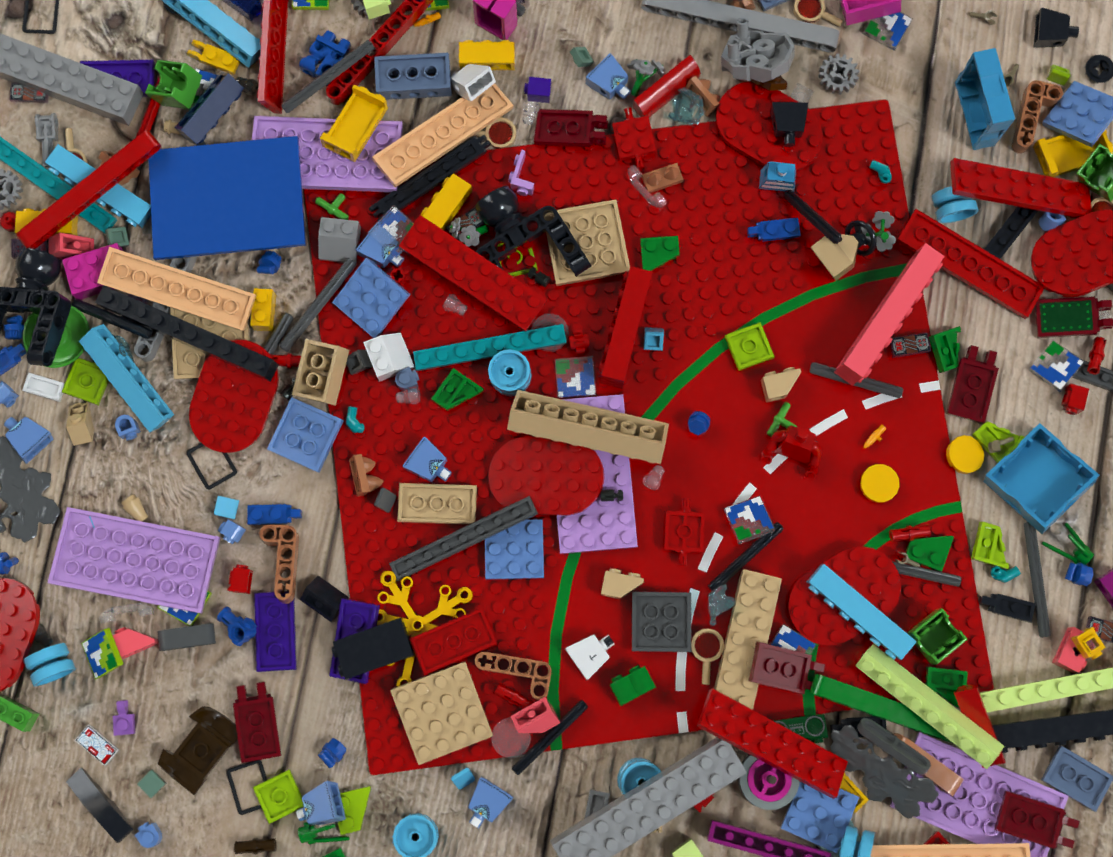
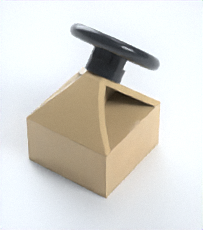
M861 220L850 222L845 229V235L841 234L842 241L838 244H834L824 236L811 246L815 255L835 281L854 268L856 254L868 256L874 252L877 244L876 235L872 227ZM854 227L855 233L850 235L851 229ZM861 227L869 233L871 240L862 233ZM864 244L869 246L867 250L858 249Z

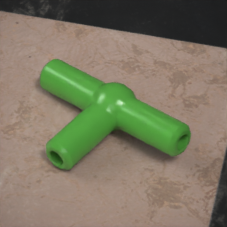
M340 193L332 204L320 197L315 200V203L327 210L329 214L344 220L349 218V215L338 209L346 198L344 194Z
M784 402L778 414L774 416V421L767 432L768 436L772 437L780 425L785 428L789 426L797 427L784 418L791 407L788 402Z

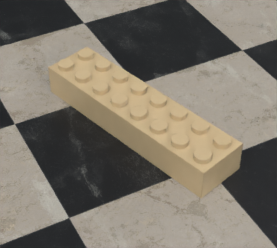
M517 390L510 410L507 430L529 434L534 437L547 438L556 442H565L573 446L605 451L614 455L627 456L631 459L645 460L649 463L661 464L669 424Z
M743 569L738 581L714 689L753 710L758 683L749 682L755 646L756 642L768 644L782 578Z

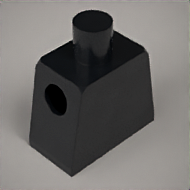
M1041 7L1035 19L1033 48L1062 47L1069 37H1078L1079 27L1069 26L1070 16L1068 14Z
M772 102L770 115L774 135L777 138H784L785 147L795 146V138L802 137L808 103Z

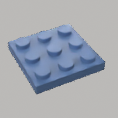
M1073 81L1062 98L1043 120V126L1092 147L1113 120V97Z
M365 258L332 303L375 338L381 334L411 294L369 258Z
M291 397L267 450L320 473L344 420Z
M543 519L525 520L485 539L486 580L544 578Z
M800 782L797 794L790 802L780 828L837 853L859 797L839 789L837 798L832 799Z

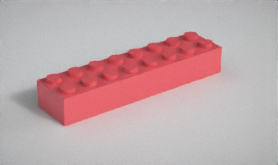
M926 243L913 254L834 371L836 375L852 386L857 382L861 383L864 378L868 377L872 371V365L876 364L881 358V352L889 346L893 340L891 337L903 325L901 323L903 319L909 316L913 310L912 306L914 303H917L922 297L924 288H927L932 282L934 273H937L942 267L943 263L941 261L944 255Z

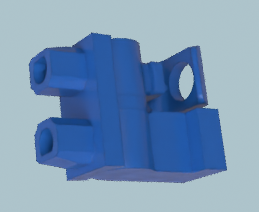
M329 30L322 36L318 35L316 41L309 49L310 55L300 60V70L311 77H319L348 55L351 47L350 42L342 38L338 45L335 44L336 35ZM322 61L317 71H315L318 62Z

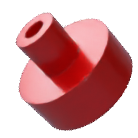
M7 212L2 215L0 224L6 231L15 232L16 214Z

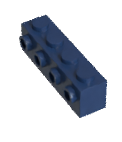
M221 71L175 126V129L190 143L196 145L202 143L208 131L216 127L218 119L229 111V106L233 101L240 98L244 87L229 73Z

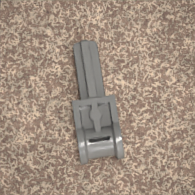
M56 113L45 116L36 114V139L42 142L43 166L49 167L45 161L54 150L53 141H58V117Z

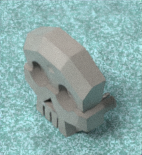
M739 18L737 20V34L730 36L721 55L722 71H729L734 79L749 82L753 79L762 83L788 72L794 59V44L787 33H764L760 30L748 29L749 20L747 18Z

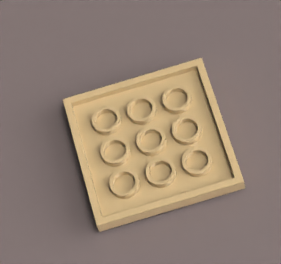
M616 199L557 210L592 267L575 276L551 236L546 232L556 286L622 275L625 271L629 272L630 265ZM551 212L544 216L546 221L554 218V214ZM566 245L564 251L567 253L572 252L574 245Z
M170 307V315L229 341H250L249 319L245 331ZM172 339L174 379L199 378L208 354Z
M465 661L390 690L418 765L493 737Z

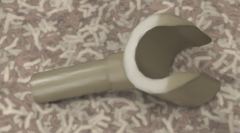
M992 10L986 13L970 12V17L985 19L990 25L996 23L993 19H990L992 16L997 17Z
M1015 64L1011 72L1004 76V80L1008 78L1011 82L1008 87L1014 82V74L1019 68V64Z
M1013 437L990 442L988 444L989 453L1000 452V446L1014 441Z
M898 552L904 558L902 561L895 559L897 563H906L920 567V564L908 558L906 553Z

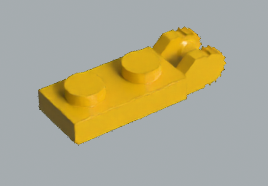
M192 41L194 47L204 51L201 55L196 51L188 50V56L199 60L203 64L235 75L240 64L238 59L220 48L204 44L201 41Z

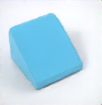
M645 327L644 350L663 351V328Z
M218 496L214 515L235 520L239 500Z
M469 767L451 777V780L459 790L476 780Z

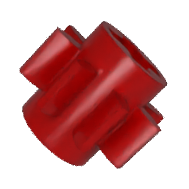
M392 266L391 273H387L394 280L395 277L401 275L402 278H399L396 282L404 289L405 283H410V279L406 278L409 275V271L404 272L402 266L396 269Z
M582 329L573 330V335L568 336L570 350L575 349L576 354L585 353V348L590 347L588 333L583 334Z

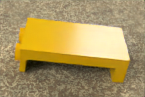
M353 85V94L328 134L323 132L320 141L322 147L355 162L386 113L388 106L386 99L382 95H375L363 86Z
M1106 129L1092 147L1065 135L1048 140L1043 138L1033 145L1044 175L1050 177H1057L1080 169L1099 144L1108 148L1110 153L1113 154V144L1107 137Z

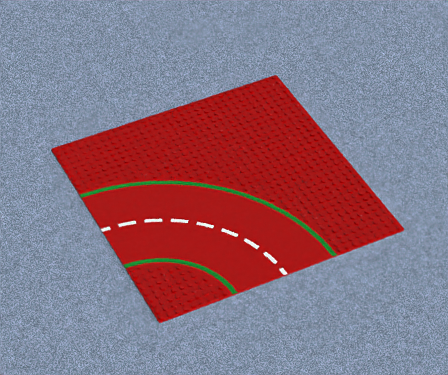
M884 99L810 109L820 122L823 136L822 144L811 164L802 170H796L795 193L833 228L844 235L847 225L854 220H861L870 224L875 233H878L880 229L875 227L872 219L877 211H882L883 213L888 211L895 218V221L891 224L890 228H884V232L889 231L897 240L910 217L889 101ZM716 121L651 129L656 153L642 158L645 168L641 169L640 165V170H637L635 159L620 161L615 136L610 134L605 135L606 145H595L593 143L590 147L531 144L487 150L483 156L455 174L472 185V193L452 221L457 217L461 218L474 209L478 201L495 189L502 186H509L511 189L508 179L511 171L514 172L516 168L514 165L515 157L517 154L520 155L521 150H525L526 156L519 179L534 183V192L532 196H522L517 191H514L519 202L518 213H522V216L528 217L545 206H552L559 210L616 199L629 265L642 269L640 238L678 236L679 256L669 260L663 266L652 270L650 286L622 389L601 384L598 372L601 362H605V359H603L606 343L610 344V341H607L610 326H615V323H612L615 308L620 307L617 305L620 289L624 290L622 287L624 274L556 286L546 232L516 249L523 256L519 264L517 262L521 259V256L517 252L512 253L509 259L506 257L501 260L502 268L507 273L532 268L536 263L538 269L536 273L542 272L551 278L548 285L543 287L535 281L534 276L532 278L528 277V273L513 276L547 299V302L528 330L560 324L564 325L567 344L520 352L528 360L532 375L530 385L525 392L561 400L623 394L625 414L669 424L661 464L629 458L638 547L560 554L557 515H535L527 520L543 519L544 578L486 580L485 540L408 576L413 580V586L410 588L407 602L416 616L424 617L438 608L441 595L439 589L442 585H448L451 588L448 601L457 596L460 588L467 587L473 593L472 600L468 603H459L452 609L462 608L468 614L483 607L498 644L481 652L548 663L551 667V678L546 698L554 708L559 721L580 700H583L588 705V708L543 752L703 730L697 727V723L708 692L715 687L721 656L711 662L710 685H703V661L698 660L692 652L632 651V592L691 593V639L698 631L709 628L717 631L725 643L741 571L745 569L782 578L768 644L771 645L783 625L799 634L789 617L788 602L793 585L803 574L839 552L852 547L873 548L885 554L893 562H896L895 559L902 561L904 557L898 552L905 553L909 541L891 542L889 531L906 528L909 525L915 527L928 524L930 526V537L921 538L954 536L942 572L960 576L961 584L957 587L899 574L901 580L899 601L887 617L907 633L934 610L943 608L949 615L948 619L957 630L962 631L968 640L935 665H931L915 645L902 660L895 658V661L924 684L926 668L933 667L967 671V685H977L979 692L993 690V679L955 469L949 465L946 457L950 440L935 356L929 340L931 334L924 295H922L917 303H914L912 312L907 318L903 319L901 322L903 325L891 338L927 333L930 350L895 356L891 341L889 346L881 352L882 356L878 362L872 365V371L868 375V378L902 387L903 394L900 398L810 373L812 362L833 368L838 367L915 252L898 242L892 245L891 250L886 249L884 252L878 251L876 246L874 252L868 256L856 254L854 268L835 281L811 249V246L825 235L785 199L784 193L786 191L759 189L760 171L763 166L725 143L718 132ZM445 156L440 157L439 159L425 167L423 170H421L420 172H418L417 174H415L414 176L400 184L398 187H400L401 185H403L404 183H406L407 181H409L410 179H412L413 177H415L416 175H418L419 173H421L422 171H424L425 169H427L428 167H430L431 165H433ZM872 160L889 167L892 175L889 183H882L878 172L869 168ZM677 163L684 179L683 182L648 194L642 174ZM443 182L399 211L407 219L405 223L401 220L395 226L398 229L396 232L398 237L395 240L399 244L408 233L405 228L410 223L414 224L424 208L431 205L432 197L436 192L439 193L441 191ZM304 189L316 298L344 263L319 260L318 235L321 217L340 218L329 214L327 210L316 204L315 200L320 197L332 204L340 193L344 194L346 198L338 209L349 215L348 220L359 221L361 226L360 245L381 217L375 218L373 213L378 209L370 212L369 207L391 192ZM798 218L801 234L799 238L762 242V240H758V237L748 238L747 236L748 227H754L756 223L761 221ZM484 222L476 228L486 225L489 231L480 235L478 245H471L469 248L476 252L480 247L493 240L496 232H494L495 227L488 226ZM531 223L528 230L535 231L538 228V224ZM854 227L851 229L850 235L855 233ZM446 228L445 232L452 236L450 231ZM506 244L497 247L498 252L504 251ZM862 245V246H861L860 248H858V249H860V250H867V249H869V246H868V245H866V246H863V245ZM401 248L397 252L404 258L400 265L403 267V271H409V275L406 278L410 279V283H405L404 286L405 290L411 295L380 335L401 333L414 366L413 351L523 331ZM530 248L533 250L534 257L530 256ZM488 253L482 255L489 260L490 255ZM359 255L357 256L356 267L318 313L321 342L346 348L349 350L348 355L357 350H366L363 342L373 339L371 335L332 303L364 261V258ZM391 262L385 268L378 266L386 274L391 273L392 266L395 269L399 268ZM401 275L395 277V280L398 281L399 278H402ZM761 322L774 358L738 371L724 336ZM645 327L664 329L663 351L644 350ZM582 329L583 334L588 333L590 347L585 348V353L576 354L575 349L570 350L568 336L573 335V330ZM492 358L416 371L420 379L417 381L419 387L410 391L400 390L395 382V376L379 382L373 366L351 375L346 364L336 406L328 404L329 414L344 420L333 443L351 600L380 605L379 609L384 610L387 615L409 619L400 605L382 604L378 601L377 597L380 592H386L394 596L390 588L381 583L380 577L385 571L393 572L389 563L468 526L467 524L397 522L399 483L477 485L476 521L505 508L496 500L489 485L491 461L497 451L509 441L520 437L534 436L507 430L510 410L515 396L502 395L494 389L488 373L489 363ZM587 359H592L595 394L559 397L557 379H562V383H570L571 378H575V373H584L583 364L588 363ZM569 360L570 369H566V374L557 375L556 361ZM574 360H578L579 364H574ZM790 367L801 369L799 377L784 399L766 403L761 379L765 377L766 373L776 371V374ZM453 368L484 389L482 393L448 411L431 400ZM784 402H788L791 405L784 418L795 424L798 428H806L809 432L815 433V441H818L822 448L820 463L817 466L818 474L815 480H813L815 476L813 473H808L807 478L805 477L807 468L811 466L810 463L808 465L774 453V451H772V462L770 464H767L768 457H764L760 461L761 452L768 449L766 446L771 439L767 432L774 421V416L778 414ZM348 407L358 408L356 419L365 426L362 433H353L346 425ZM695 411L704 412L710 417L708 430L699 435L691 433L688 427V419ZM881 424L884 425L886 430L880 436L882 440L880 442L876 440L865 449L863 446L869 436ZM780 425L777 431L785 430L787 428ZM423 437H426L447 458L444 467L452 473L446 482L438 476L432 482H429L403 468V464ZM362 454V457L370 458L376 463L374 468L367 472L366 475L376 476L384 482L376 490L368 492L365 496L357 497L349 459L354 455ZM875 464H884L891 467L899 478L897 494L891 500L884 503L868 500L860 488L863 472ZM381 488H385L397 496L389 513L376 508L374 505ZM760 496L772 525L779 522L784 529L717 592L713 593L708 588V584L769 529L768 526L763 527L760 519L751 522L750 519L745 520L744 516L735 519L736 524L732 525L725 509ZM683 498H686V501L690 499L691 511L705 513L703 553L692 552L687 554V565H683V562L682 565H679V553L664 550L666 511L682 510ZM743 526L744 529L749 528L752 536L739 541L734 528ZM759 529L761 533L756 534L755 530ZM920 565V568L930 569L928 567ZM610 568L621 570V574L629 575V572L640 574V578H644L642 585L621 599L600 595L605 571H609ZM390 575L385 576V582H390L392 577ZM409 579L404 581V586L411 584ZM400 580V581H396V584H397L398 588H399L400 591H401V590H402L401 580ZM444 587L442 593L448 594L449 588ZM463 591L461 597L463 599L467 598L468 592ZM381 595L380 600L383 602L386 601L387 595ZM461 610L457 612V617L464 615V612ZM381 613L378 614L377 621L382 620L383 615ZM440 615L428 624L440 626L456 618ZM415 622L414 628L419 629L421 623ZM866 632L864 634L860 633L838 645L826 646L814 643L815 647L811 648L809 646L807 650L801 646L797 647V652L812 655L811 661L825 664L824 672L809 670L807 681L813 682L815 674H819L902 703L855 666L864 653L874 644L869 640L871 636ZM702 633L697 637L695 650L701 657L712 658L719 651L720 644L715 635ZM592 635H595L598 641L609 635L615 645L606 650L610 658L586 680L565 649ZM880 645L878 648L885 653L886 649ZM481 652L434 671L433 673L463 661L466 662L493 737L418 765L390 691L397 687V680L403 674L406 659L395 662L392 666L386 665L369 671L368 683H360L370 774L380 775L525 755L549 730L544 733H518L511 716L522 709L515 705H510L508 701L495 695L494 692L499 683H502L514 691H519V694L535 703L538 700L530 692L532 678L479 669L475 664V658ZM416 656L410 676L412 681L427 676L424 675ZM483 656V659H479V662L482 663V667H485V664H492L491 669H495L497 657H493V661L487 660L486 656ZM501 659L498 662L499 669L506 670L509 667V661ZM521 662L518 664L517 669L520 673H526L529 665ZM544 665L539 666L537 674L541 677L546 676L548 668ZM637 665L640 668L645 666L656 688L620 706L609 686L613 683L611 679L620 674L623 677L630 674L629 670ZM403 680L401 685L408 683L407 680ZM758 684L753 707L754 711L772 721L853 710L850 707L810 694V690L805 689V694H799ZM542 685L535 686L534 694L538 697L543 696L545 688Z

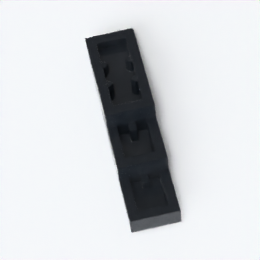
M80 768L66 781L87 810L117 843H120L133 830V827L114 801L110 800L101 787L94 783L85 769Z

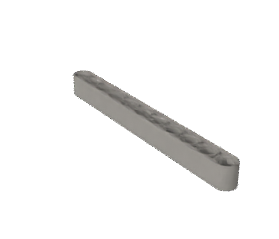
M642 0L641 8L650 13L737 32V20L739 18H747L749 20L748 29L760 30L764 33H787L794 45L824 52L836 51L840 34L838 30L708 0Z

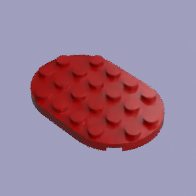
M751 81L742 82L731 87L720 99L716 111L718 132L725 143L763 167L768 162L795 164L796 170L799 171L811 164L821 148L823 136L820 122L809 108L802 137L795 138V146L785 147L784 138H777L774 135L770 107L772 102L798 101L779 90L770 91Z
M1098 210L1088 213L1054 229H1050L1038 239L1032 251L1031 269L1035 279L1044 289L1063 295V297H1078L1113 284V210Z
M231 340L238 345L273 359L265 348L254 342ZM208 355L202 367L189 408L190 425L197 439L209 449L223 453L239 452L254 444L265 428L279 384L278 368L271 382Z
M520 437L503 445L494 455L489 468V485L496 500L504 507L530 496L538 512L537 515H575L585 511L598 499L604 485V468L597 453L590 448L573 446L569 443L556 442L542 437Z
M852 547L839 552L821 563L830 568L884 615L888 616L896 607L901 593L900 576L894 563L882 552L869 547ZM819 564L803 574L793 585L788 602L789 617L795 629L807 640L819 645H838L852 639L861 632L854 627L855 623L851 619L847 621L839 615L840 610L838 608L828 606L823 601L825 597L820 593L818 595L814 594L808 588L810 585L806 581L821 565Z
M0 578V692L7 687H11L20 677L25 666L23 660L29 655L40 620L39 604L36 603L33 591L24 583L9 578Z

